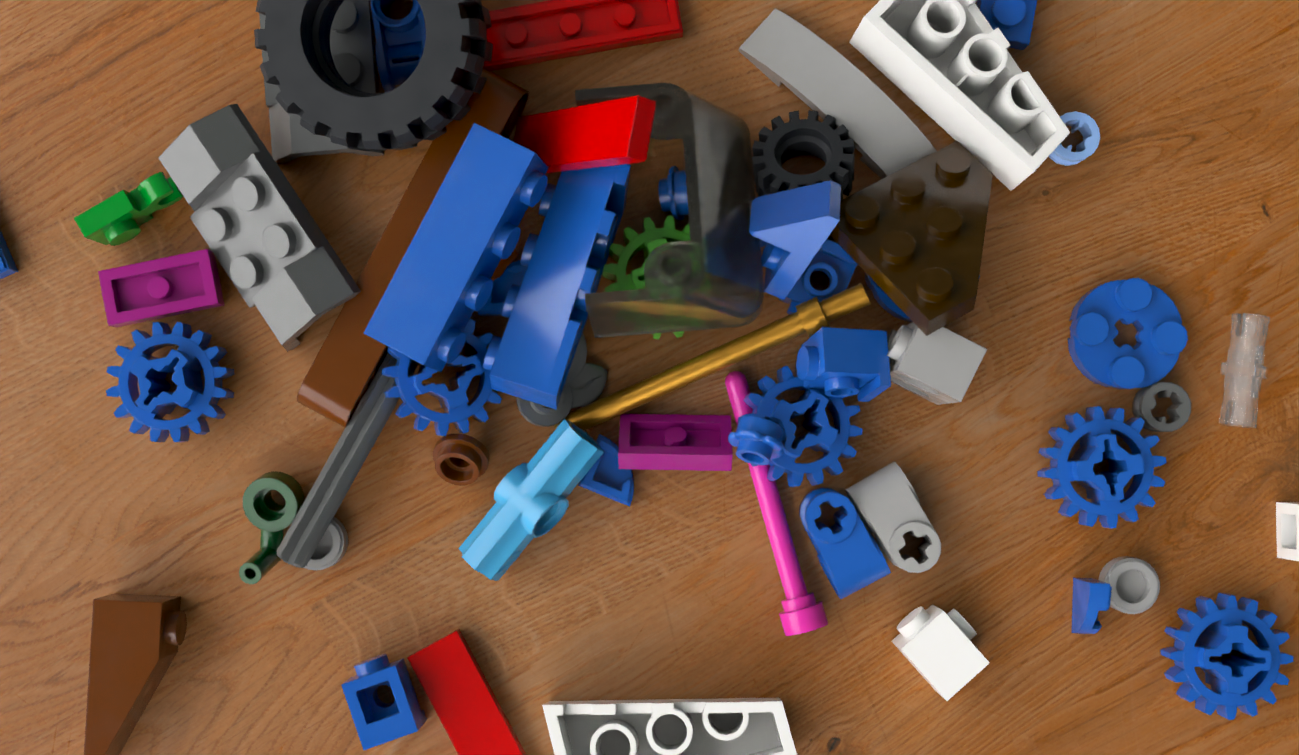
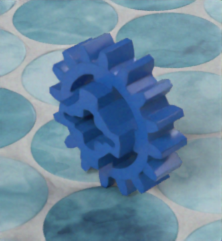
M469 319L463 330L466 333L464 345L473 354L465 357L459 354L452 363H446L445 367L454 366V368L466 366L465 370L457 372V376L449 379L450 389L445 384H422L423 380L431 378L432 374L438 372L422 364L416 374L408 376L411 358L388 347L387 352L397 359L396 366L382 368L381 374L395 378L396 385L390 387L384 394L386 398L400 397L403 401L395 413L399 418L406 417L412 412L417 415L414 421V429L423 431L432 421L434 422L435 433L438 436L447 435L449 423H453L459 433L469 432L468 418L470 416L480 422H486L489 417L482 406L486 402L493 404L501 403L502 398L492 391L489 377L490 370L483 368L487 352L486 347L490 344L493 335L489 332L475 337L473 332L476 321ZM480 374L478 389L474 397L469 401L466 395L467 388L473 376ZM427 393L437 398L445 413L435 412L426 408L414 396Z
M153 322V336L149 335L146 331L137 329L131 332L136 346L130 348L118 345L115 351L124 359L122 366H109L106 371L108 374L119 378L117 386L106 390L107 396L122 399L123 404L114 412L116 418L134 417L129 431L133 434H144L150 429V441L166 442L169 434L174 442H188L189 428L196 434L205 435L210 432L206 418L223 419L226 415L223 409L217 405L219 399L234 397L233 391L222 387L223 379L235 375L234 369L219 366L218 361L226 355V349L219 346L207 348L212 335L202 330H198L192 335L191 325L176 322L172 331L167 323ZM179 345L177 350L171 349L164 358H156L151 355L163 347ZM202 368H203L204 376H205V386H204V388H203V383H202V378H201V372H200ZM168 373H174L171 380L178 385L175 392H168L171 386L165 380ZM176 406L191 410L183 417L174 420L163 419L165 414H171Z
M788 366L777 370L778 384L767 375L761 378L757 383L763 395L749 393L745 396L743 401L753 409L752 414L738 417V422L742 417L756 416L771 420L783 428L784 434L781 442L784 445V453L779 458L770 459L767 479L775 481L783 473H787L788 486L799 487L803 481L804 474H806L807 480L814 486L823 483L824 475L822 469L832 476L842 473L843 469L837 458L849 459L855 457L857 451L847 441L848 438L862 435L863 429L850 425L849 417L861 411L859 405L845 406L842 400L845 397L826 396L825 389L804 388V380H800L797 374L794 377ZM784 391H805L798 401L793 404L783 399L780 401L775 399ZM826 406L831 412L834 428L829 424L825 411ZM805 412L803 426L810 432L795 439L796 425L790 419ZM808 447L816 452L821 451L824 453L820 458L811 463H795L796 458L801 456L804 448Z
M1101 406L1086 408L1085 420L1078 412L1065 415L1068 430L1060 427H1051L1048 433L1056 441L1054 447L1040 448L1039 454L1050 459V467L1038 470L1037 474L1038 477L1052 479L1053 486L1044 493L1046 499L1055 500L1062 498L1064 500L1058 513L1062 516L1072 517L1079 511L1080 525L1093 527L1097 518H1099L1102 527L1112 529L1117 527L1118 515L1123 520L1129 522L1139 520L1135 508L1137 504L1153 508L1156 502L1147 493L1149 488L1164 487L1165 485L1163 479L1153 475L1154 467L1161 466L1167 462L1166 457L1152 456L1150 448L1155 446L1160 440L1158 435H1140L1145 420L1141 417L1131 418L1123 423L1125 417L1124 409L1110 408L1104 417ZM1116 434L1127 443L1132 453H1128L1117 444ZM1079 439V449L1075 452L1072 458L1068 460V456L1073 445ZM1102 460H1108L1109 470L1100 472V475L1095 474L1093 470L1094 464L1100 463ZM1133 475H1134V478H1133V481H1132L1130 487H1129L1128 490L1124 493L1123 488L1126 486V484L1129 482V480H1130V479L1133 477ZM1070 481H1076L1086 489L1087 499H1092V503L1083 499L1074 490Z
M1218 593L1215 604L1211 598L1196 597L1198 611L1194 613L1190 610L1179 608L1177 613L1183 621L1181 628L1169 626L1165 628L1164 632L1175 639L1174 647L1160 649V655L1174 660L1175 666L1170 667L1164 672L1165 677L1175 683L1183 682L1176 694L1188 702L1195 700V709L1211 715L1216 710L1218 715L1228 720H1234L1237 707L1241 712L1252 717L1258 715L1255 701L1261 699L1274 704L1277 699L1270 690L1273 683L1288 685L1290 681L1285 675L1279 673L1280 664L1293 662L1292 655L1280 652L1279 645L1290 638L1288 632L1270 629L1275 623L1277 616L1273 612L1266 610L1257 612L1258 602L1255 600L1241 597L1237 602L1234 595ZM1248 628L1254 634L1257 644H1254L1248 638ZM1232 649L1242 653L1241 655H1231V657L1222 658L1221 662L1210 658L1211 656H1221L1222 654L1230 653ZM1194 667H1200L1205 672V683L1211 685V690L1199 679Z

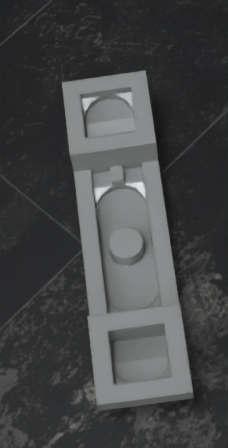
M775 8L739 47L738 51L778 87L783 83L813 111H818V115L823 120L827 114L836 118V128L843 124L849 130V139L853 138L855 148L863 155L860 160L881 179L937 151L909 117L864 73L819 36L782 11Z

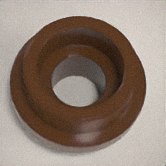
M448 434L440 438L435 445L433 451L435 470L448 483L460 486L472 484L487 469L489 463L488 450L480 441L469 435Z

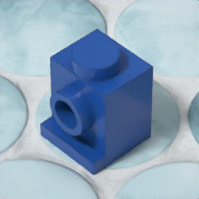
M826 239L785 300L780 298L778 300L790 304L787 313L793 314L797 312L796 306L815 297L820 302L847 289L858 264L838 243ZM822 271L828 276L829 286L826 290L819 291L811 286L809 278L812 272Z
M821 327L801 345L798 351L796 370L798 378L804 380V388L825 389V395L829 397H848L857 394L858 402L871 401L891 387L890 363L887 356V331Z
M382 654L354 665L357 675L350 677L341 686L363 750L419 731L427 721L424 709L421 710L404 658L390 663L387 654ZM388 685L391 687L395 698L393 703H384L378 698L377 690L379 686Z

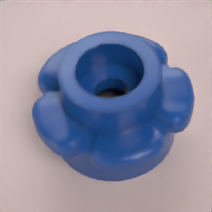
M677 166L670 167L667 178L660 179L658 184L662 210L664 212L671 211L673 217L678 220H683L685 215L698 214L700 209V192L695 171L693 169L679 171Z
M756 416L742 417L739 419L736 432H731L728 436L729 443L737 447L736 456L750 464L768 465L770 459L779 458L784 453V445L781 442L784 434L783 428L765 418Z

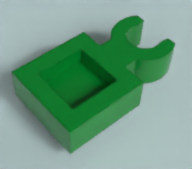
M158 172L145 179L131 192L121 190L76 216L74 220L85 238L104 245L116 246L135 238L141 232L139 226L154 218L151 213L173 205L184 196L171 177L167 179L163 172Z

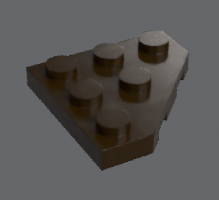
M958 141L841 200L840 221L830 234L926 336L974 310L993 173Z

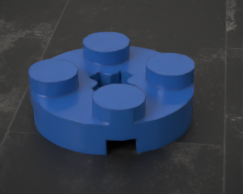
M1129 278L1127 280H1115L1104 283L1082 296L1072 310L1069 320H1072L1070 326L1071 338L1067 339L1070 356L1078 370L1086 378L1095 384L1121 390L1144 388L1164 378L1175 366L1180 352L1186 347L1188 335L1185 327L1182 325V318L1176 305L1166 293L1143 279ZM1120 320L1125 325L1132 323L1136 328V344L1133 348L1129 344L1118 347L1114 343L1113 339L1118 335V330L1114 326L1117 321Z

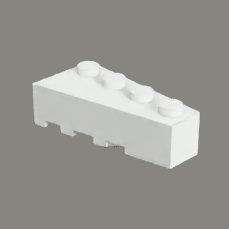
M880 0L863 17L849 43L952 138L958 141L990 170L1010 191L1034 173L1070 134V131L1029 71L1022 72L1007 50L1011 46L999 28L992 29L975 4L977 0Z
M780 698L549 701L542 705L554 755H797L783 702Z

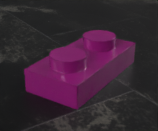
M209 249L98 271L107 323L111 327L117 328L225 305L216 257L212 250Z
M621 414L618 452L619 469L732 471L733 450L732 445L728 441V436L732 432L731 415Z

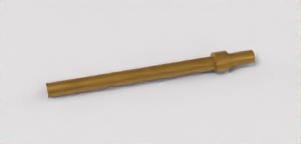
M862 283L820 302L817 297L797 305V312L570 412L565 419L573 422L585 431L806 332L811 337L821 327H830L829 322L871 303ZM561 422L554 425L555 429L558 427V425H560Z

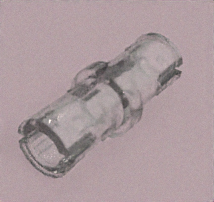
M1234 313L1231 317V337L1227 362L1221 363L1220 374L1225 375L1218 424L1242 428H1257V408L1261 381L1267 379L1268 367L1263 365L1270 317L1243 313L1242 316V314Z

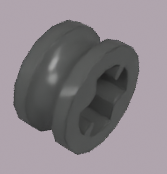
M1159 382L1141 388L1136 393L1132 402V412L1135 418L1141 417L1145 420L1144 429L1151 432H1172L1180 429L1188 421L1191 414V401L1188 393L1181 386L1172 382ZM1157 393L1158 398L1169 397L1172 401V405L1166 409L1169 416L1167 421L1166 417H1153L1150 411L1157 405L1153 397Z

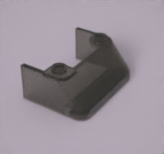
M671 83L575 90L577 106L636 95L656 101L650 138L657 140L683 139L690 241L668 242L658 246L649 254L644 267L645 289L586 293L585 305L594 337L742 327L753 322L763 309L764 282L760 239L752 236L749 232L752 201L756 198L750 131L744 120Z

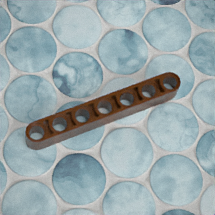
M483 68L481 76L487 78L481 94L474 92L467 103L471 110L461 121H451L446 126L447 132L432 141L356 282L361 292L345 302L297 395L298 403L345 428L388 353V346L364 334V331L473 124L476 123L509 139L518 122V117H521L527 103L529 91Z

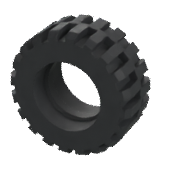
M258 0L255 12L266 15L265 29L254 30L255 48L267 51L269 61L260 65L266 83L278 85L281 91L275 99L286 113L298 114L301 117L300 125L314 135L329 137L332 143L346 147L385 151L387 149L403 150L417 147L420 141L435 140L447 132L446 126L451 121H461L471 110L467 104L474 92L481 94L487 80L481 74L484 62L492 61L493 44L487 41L486 29L492 27L489 9L484 7L480 0H417L421 6L426 26V41L423 55L411 76L397 88L385 93H366L355 89L343 80L336 69L330 49V32L335 14L344 0Z

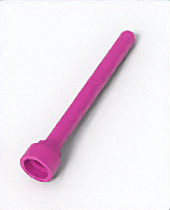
M732 371L725 378V386L738 426V417L752 414L753 409L743 401L745 396L750 393L745 375L740 371ZM748 463L786 599L781 601L784 611L779 613L785 636L802 634L828 625L822 601L816 602L814 592H807L776 480L770 481L767 479L770 465L752 467Z

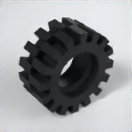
M798 110L789 112V122L784 123L780 116L772 119V131L765 126L760 130L759 141L754 140L752 147L754 183L756 184V192L759 197L830 180L841 185V200H843V194L846 196L850 195L852 181H854L855 146L853 138L849 139V130L843 124L836 128V118L827 114L823 122H819L818 111L809 110L808 118L800 119ZM800 155L815 156L825 162V166L822 169L806 175L793 174L782 167L784 162Z

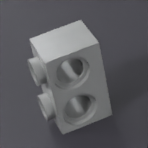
M914 322L902 325L898 331L892 329L887 336V356L890 363L891 382L936 405L962 401L987 351L986 348L944 327L926 336Z

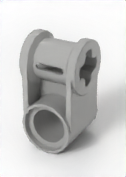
M895 461L846 489L847 495L868 530L874 534L886 557L893 565L910 573H921L929 570L937 563L941 555L939 536L920 506L919 498L911 483ZM906 532L911 536L923 537L924 542L918 546L921 556L917 559L907 554L900 556L899 550L906 545L902 537Z

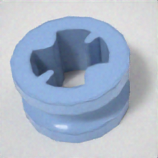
M1078 111L1067 112L1060 116L1066 126H1072L1071 133L1079 130L1083 136V141L1076 146L1077 152H1071L1072 145L1064 148L1060 143L1048 156L1057 164L1064 166L1076 165L1091 156L1098 148L1100 141L1098 125L1089 115Z

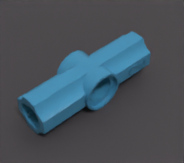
M564 419L529 463H522L516 466L498 484L494 492L496 503L459 547L463 555L462 558L474 570L482 573L488 579L499 581L532 539L541 537L549 532L564 516L569 506V501L566 498L604 453V450L599 446L600 444L573 422Z

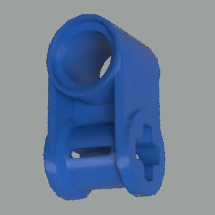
M371 0L370 2L377 42L375 46L380 80L385 92L392 91L396 88V85L404 83L414 72L423 55L426 41V26L421 6L417 0H412L413 8L410 14L400 20L388 18V9L395 0Z
M824 487L811 490L804 496L799 508L801 523L818 553L817 558L840 600L891 573L877 543L865 528L854 505L846 496L831 488ZM823 502L840 509L833 514L835 524L831 527H827L821 521L815 522V519L822 515L819 505Z

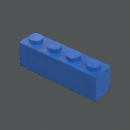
M476 123L473 124L372 315L364 334L416 362L442 372L446 363L450 364L458 357L466 340V333L463 330L473 311L481 310L488 301L493 289L491 277L501 258L507 259L514 251L521 233V229L518 226L529 206L534 207L545 192L548 177L545 174L549 167L536 152Z
M624 164L562 171L557 185L547 184L538 213L544 216L545 220L539 235L529 234L521 257L520 265L527 267L521 286L515 284L510 286L503 306L502 316L509 318L502 338L492 337L485 355L483 368L490 370L489 377L493 390L555 410L557 409L603 275L604 265L609 257V248L615 240L625 210L631 165Z

